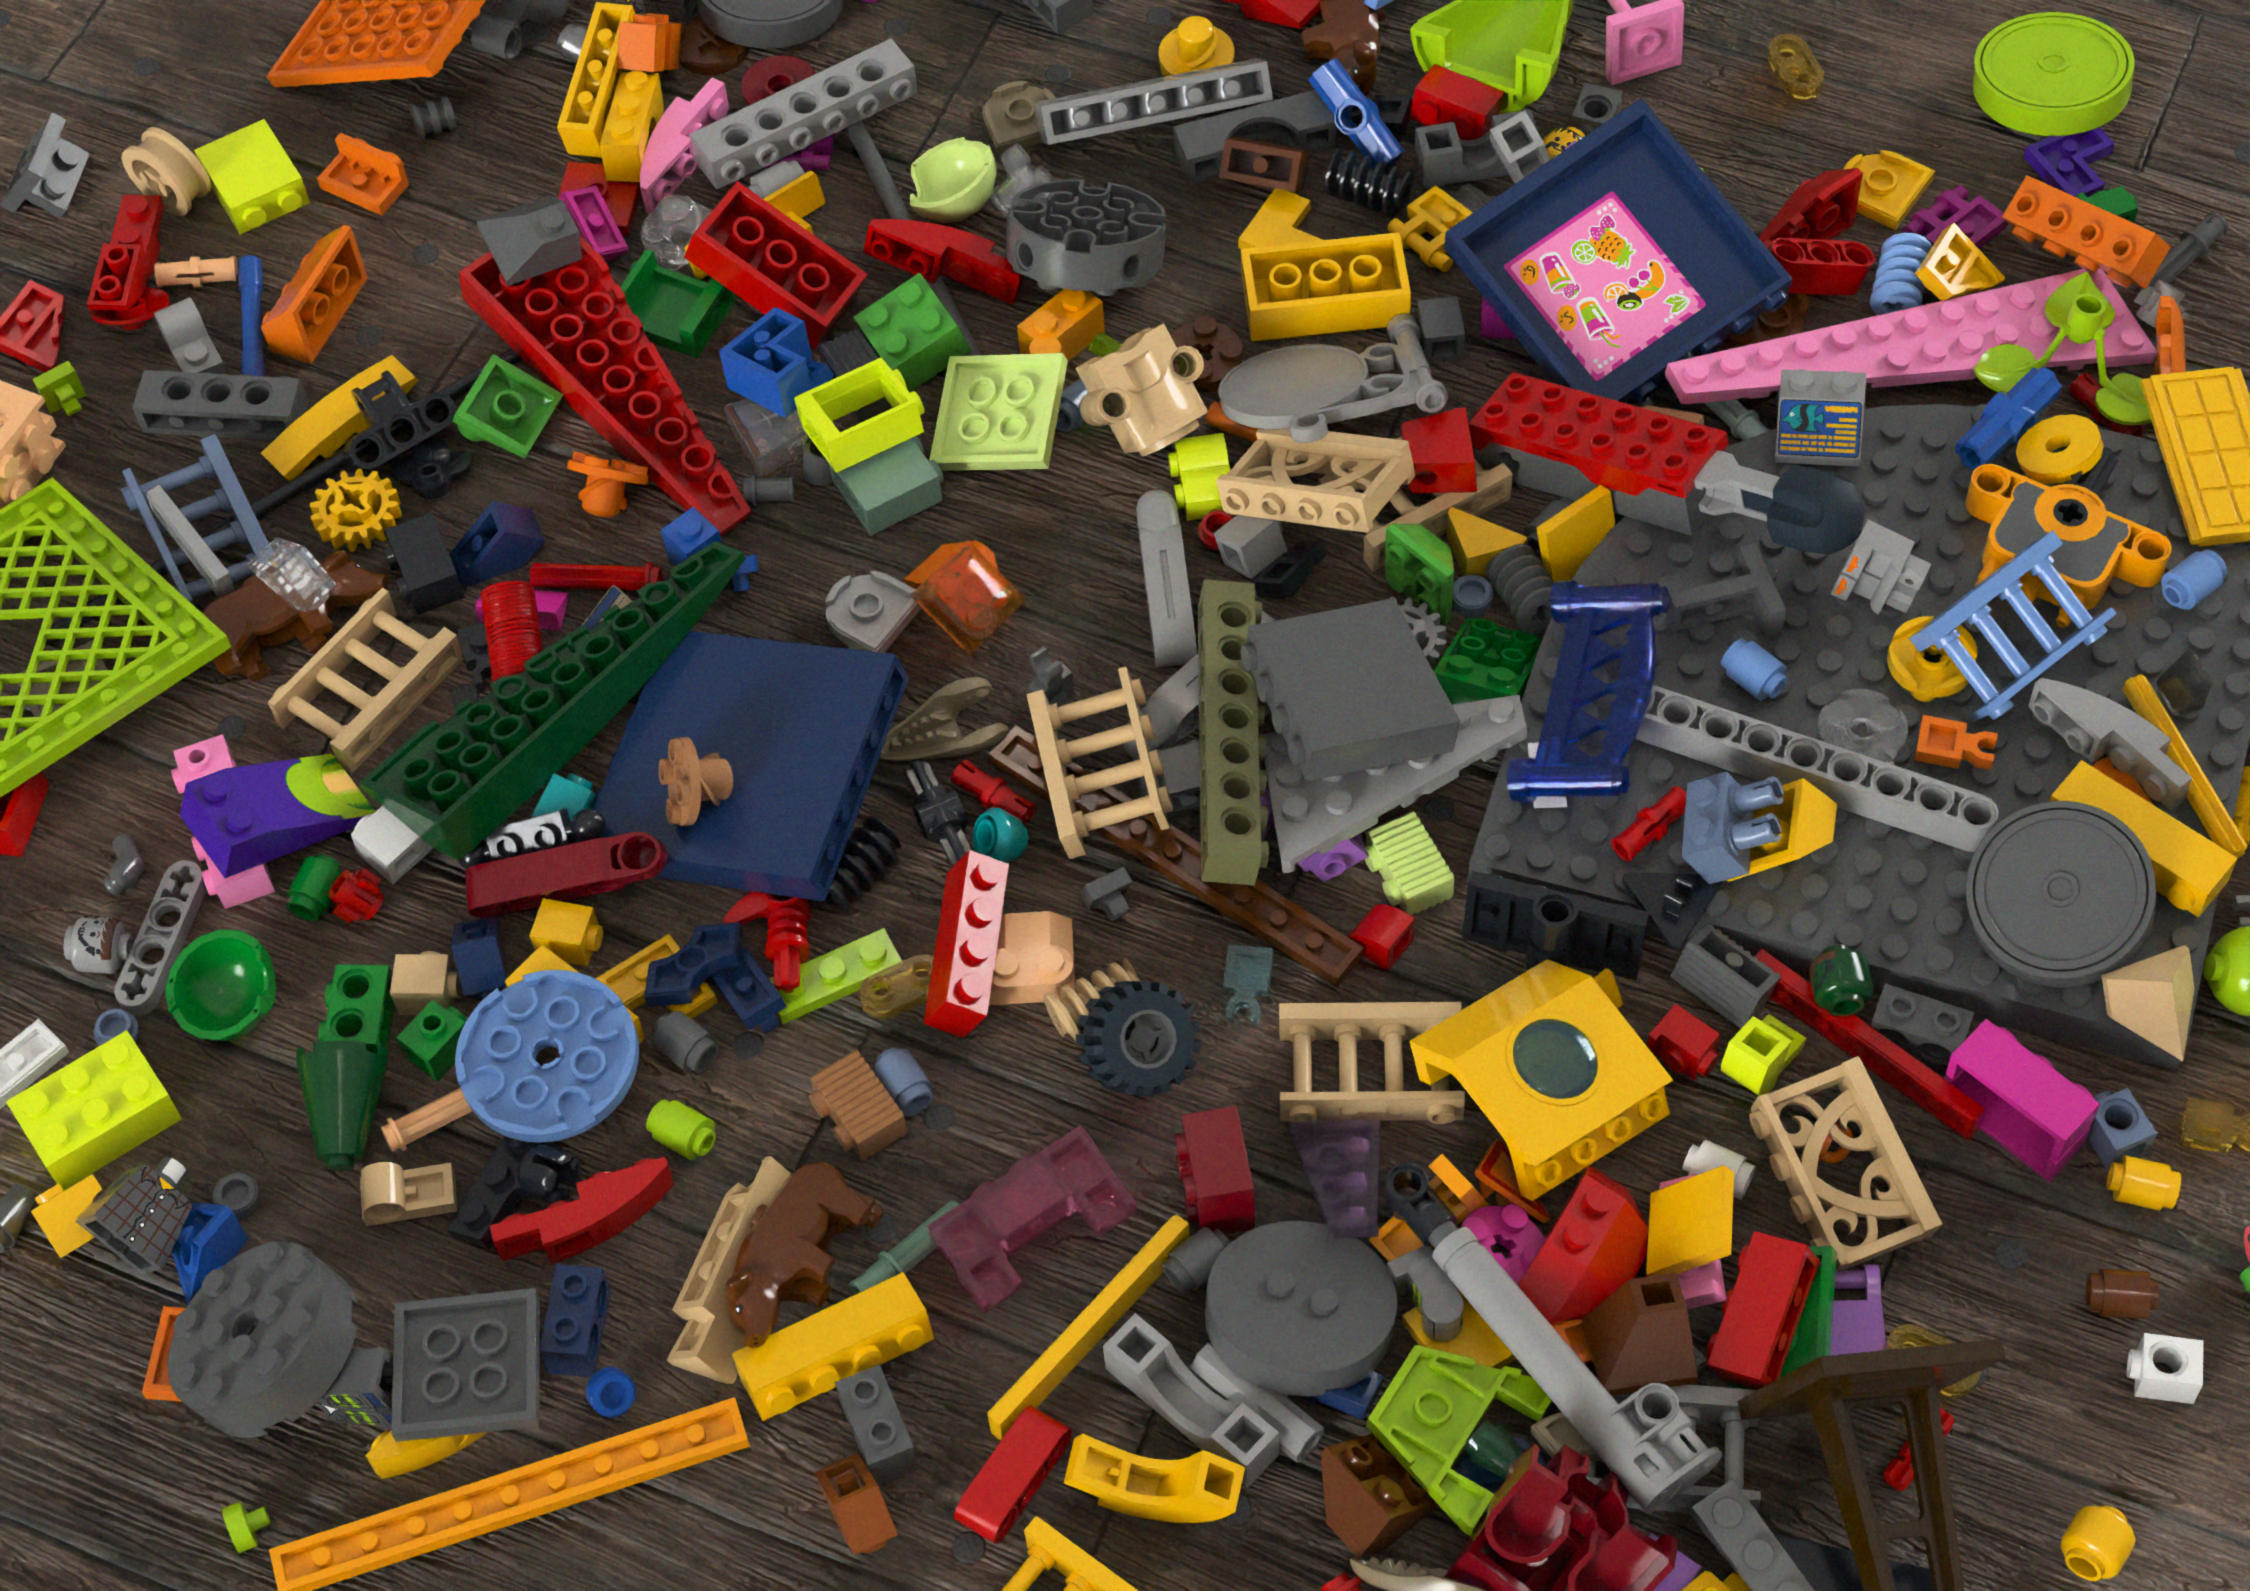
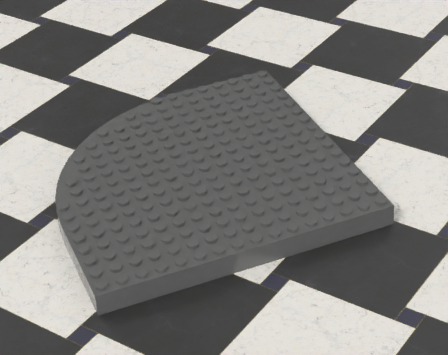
M1946 404L1898 405L1864 409L1860 467L1814 464L1796 465L1816 468L1850 480L1864 500L1866 513L1863 526L1866 520L1869 519L1915 542L1910 554L1931 563V566L1919 591L1916 592L1908 611L1904 613L1884 604L1878 615L1871 609L1870 599L1853 592L1850 593L1847 601L1831 595V591L1856 540L1848 547L1828 555L1803 552L1773 543L1766 521L1735 512L1716 516L1709 514L1693 536L1625 516L1607 533L1583 562L1554 610L1538 649L1521 701L1527 726V738L1511 748H1506L1469 861L1468 882L1472 871L1495 874L1514 881L1531 885L1538 884L1549 889L1574 895H1585L1591 899L1617 905H1628L1642 910L1622 882L1625 873L1699 874L1682 857L1685 813L1668 827V834L1660 841L1653 840L1632 861L1626 862L1618 857L1611 847V840L1636 820V814L1644 807L1651 808L1673 786H1679L1687 792L1688 782L1726 771L1741 786L1758 781L1619 733L1614 728L1612 722L1615 693L1620 684L1630 680L1643 681L1985 795L1997 805L1999 812L1996 824H1998L2004 818L2020 809L2038 803L2049 802L2053 792L2081 760L2091 766L2095 764V762H2090L2081 753L2073 751L2060 734L2049 725L2041 723L2035 717L2033 711L2028 707L2035 682L2040 678L2068 683L2111 699L2135 712L2123 692V687L2127 679L2141 674L2148 679L2233 820L2250 739V541L2202 547L2190 545L2158 441L2098 428L2104 448L2112 449V453L2118 457V462L2101 491V494H2104L2103 503L2106 511L2157 531L2167 537L2171 543L2172 550L2164 574L2192 553L2211 550L2217 553L2225 562L2227 576L2223 579L2221 587L2189 610L2172 606L2166 601L2162 593L2161 581L2155 586L2143 588L2113 577L2100 602L2094 608L2087 610L2093 617L2112 607L2117 614L2104 624L2108 631L2088 646L2082 641L2012 696L2010 700L2014 706L1995 720H1991L1987 715L1972 722L1968 715L1984 702L1970 683L1964 689L1951 696L1936 697L1929 702L1919 701L1913 697L1910 691L1904 689L1893 678L1888 668L1887 654L1893 636L1902 624L1921 616L1937 617L1973 589L1978 581V575L1983 568L1982 556L1991 524L1972 516L1966 509L1965 500L1973 471L1961 463L1960 457L1955 452V447L1960 438L1980 420L1987 404L1978 406ZM2039 415L2037 417L2035 425L2040 421L2051 417ZM1777 428L1729 446L1730 454H1733L1737 463L1743 467L1781 477L1785 471L1795 465L1792 463H1775ZM2012 443L1991 463L2025 476L2016 456L2017 445L2015 446ZM2067 447L2058 448L2054 450L2052 453L2061 452L2065 450ZM2079 471L2071 475L2072 480L2070 481L2077 483L2082 472ZM2067 482L2061 483V484H2044V485H2047V486H2049V487H2053V486H2056V485L2066 484ZM1756 542L1786 608L1782 635L1765 639L1754 612L1671 632L1666 620L1669 594L1675 593L1684 587H1699L1715 583L1728 576L1738 577L1736 566L1740 546ZM1997 595L1987 603L1992 609L1989 614L2029 666L2047 653L2006 599L2001 601ZM2035 598L2032 603L2060 641L2078 629L2073 621L2066 628L2059 627L2056 624V618L2061 607L2041 598ZM1967 620L1960 624L1971 634L1976 642V663L1998 691L2016 678L1975 624L1970 625ZM1743 638L1747 642H1756L1787 666L1785 674L1788 678L1787 684L1775 698L1767 697L1759 701L1726 675V669L1721 666V660L1728 648L1738 639ZM1928 651L1924 652V659L1929 662L1937 663L1942 657L1940 654L1931 655ZM1629 707V709H1633V710H1637V709H1638V708H1634V707ZM1923 715L1967 723L1966 733L1970 734L1983 731L1998 733L1994 750L1979 748L1984 753L1995 754L1991 771L1979 769L1965 760H1961L1959 769L1914 761ZM1670 721L1671 723H1674V724H1680L1679 722H1676V721ZM1712 735L1715 738H1723L1721 736ZM1560 741L1567 807L1534 808L1528 743ZM1755 749V751L1757 752H1765L1763 750ZM2104 754V755H2103L2102 757H2100L2098 760L2107 757V755ZM1797 764L1799 766L1807 767V765L1805 764ZM1839 778L1843 781H1851L1847 778ZM1882 792L1885 795L1893 796L1891 793ZM2187 797L2173 811H2170L2160 801L2150 798L2156 807L2212 841ZM1926 807L1929 810H1937L1933 807ZM1837 808L1833 842L1800 859L1730 882L1724 880L1722 886L1683 944L1686 945L1707 924H1713L1714 929L1721 930L1722 935H1728L1729 940H1735L1736 945L1743 946L1744 951H1750L1751 956H1755L1763 949L1795 973L1810 977L1809 968L1811 962L1821 955L1825 948L1832 945H1845L1849 949L1861 952L1867 958L1873 983V994L1881 995L1886 983L1974 1012L1973 1019L1984 1021L1988 1019L1994 1025L2177 1071L2181 1061L2107 1015L2102 979L2091 984L2069 988L2041 986L2010 974L1987 954L1973 930L1966 900L1967 873L1975 852L1964 851ZM1968 821L1974 825H1981L1974 821ZM2156 891V910L2151 930L2140 950L2125 966L2183 945L2189 948L2195 990L2186 1040L2187 1047L2218 895L2198 918L2187 910L2175 907L2167 897ZM1648 918L1646 935L1663 939Z

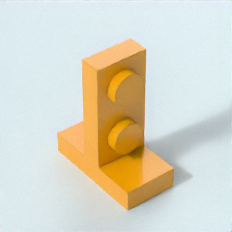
M1443 1154L1438 1156L1428 1166L1436 1174L1428 1184L1456 1216V1226L1474 1210L1490 1206L1475 1187ZM1394 1216L1368 1239L1388 1262L1424 1246L1405 1221L1396 1219Z

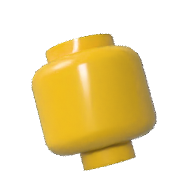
M2085 1506L2076 1512L2062 1536L2060 1547L2065 1557L2066 1565L2073 1573L2089 1581H2098L2100 1579H2111L2120 1573L2134 1548L2136 1538L2133 1529L2127 1523V1518L2118 1509L2111 1506Z

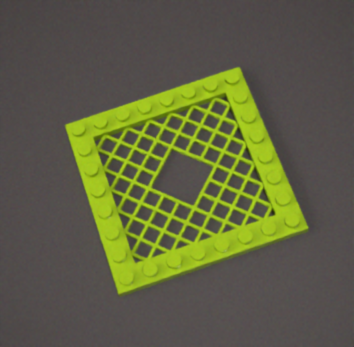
M53 477L0 509V558L8 557L5 568H0V620L44 618L26 673L0 674V695L4 684H22L19 695L0 696V706H15L11 718H0V729L8 728L4 741H0V798L231 648L228 637ZM43 535L40 546L22 547L23 543L30 537ZM54 538L60 545H51L52 539ZM64 555L61 566H44L47 556ZM36 556L33 567H15L19 557ZM75 558L82 565H72L73 559ZM68 575H86L83 586H65ZM41 576H58L54 587H37ZM29 577L26 588L8 589L11 578ZM95 577L104 585H93ZM90 595H108L104 606L86 607ZM63 596H79L76 607L58 608V605ZM51 597L47 608L29 609L33 598ZM117 597L125 605H115ZM22 598L19 609L1 610L4 599ZM130 615L127 626L108 627L111 616ZM101 616L98 627L79 628L83 617ZM72 617L68 629H51L54 618ZM138 619L143 620L148 626H137ZM133 636H152L149 647L130 648ZM105 637H123L120 648L101 649ZM76 638H94L91 649L72 650ZM47 639H65L62 650L44 651ZM116 658L113 670L94 671L98 659ZM127 658H136L129 664L125 665ZM69 660H87L84 671L65 672ZM40 661H58L55 672L36 673ZM91 681H101L89 689ZM62 682H80L77 693L58 694ZM33 683H51L48 694L29 695ZM55 704H65L52 713ZM26 705H44L40 717H22ZM18 728H28L16 736Z

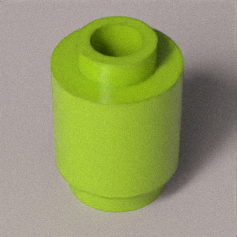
M663 1099L652 1108L647 1118L646 1129L652 1133L653 1139L689 1160H695L709 1153L716 1141L714 1121L677 1100L670 1102Z

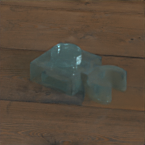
M1228 944L1223 988L1226 993H1235V996L1230 998L1226 1005V1016L1229 1023L1235 1022V1014L1239 1008L1247 1007L1251 1009L1250 1020L1252 1025L1259 1024L1261 1010L1256 1000V995L1269 996L1274 961L1273 948Z

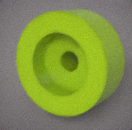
M241 1501L222 1508V1515L227 1530L238 1553L240 1554L258 1546L255 1531L271 1525L266 1508L261 1507L247 1513Z

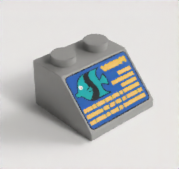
M1804 369L1781 370L1775 463L1860 467L1867 373L1808 371Z

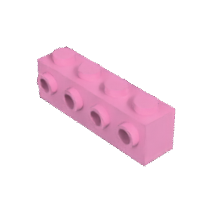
M222 734L173 751L178 768L172 769L171 774L177 791L181 794L184 793L187 782L225 768L236 767V764ZM195 836L191 837L198 860L200 862L206 860L208 870L201 872L206 889L210 896L218 894L225 909L275 892L267 863L224 878Z

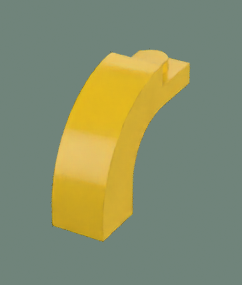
M1081 1434L1074 1438L1063 1483L1099 1497L1097 1505L1123 1514L1163 1522L1203 1523L1219 1520L1236 1512L1245 1467L1205 1450L1178 1460L1147 1458Z

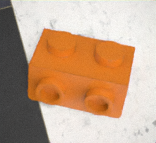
M339 133L335 138L339 154L317 177L320 189L383 216L409 186L402 160L393 152H384L370 146L360 138H352Z

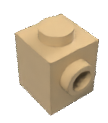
M425 951L420 954L395 955L390 995L399 1015H418L432 999L447 1009L449 1006H453L454 998H460L462 987L458 971L454 970L448 954Z

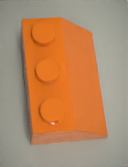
M342 225L317 241L311 252L304 256L301 266L291 282L284 286L282 294L272 310L265 314L261 329L271 352L312 364L368 279L350 226Z

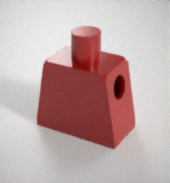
M1466 407L1406 421L1401 425L1402 440L1409 442L1416 474L1408 485L1411 492H1477L1475 460Z

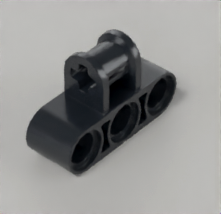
M386 370L381 373V379L363 389L356 387L351 391L355 403L370 427L351 437L346 442L343 452L345 461L355 470L362 469V471H366L380 466L449 426L456 413L454 401L444 393L435 392L410 403L396 379ZM383 391L385 392V395L376 399L375 401H372L373 397L382 393ZM429 401L439 403L443 409V417L439 423L429 420L425 413V408ZM395 421H401L408 427L409 436L404 443L396 441L391 435V426ZM360 441H366L373 446L374 457L369 463L360 461L356 456L355 448Z

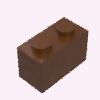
M1235 136L1226 138L1219 178L1296 192L1304 188L1310 150Z

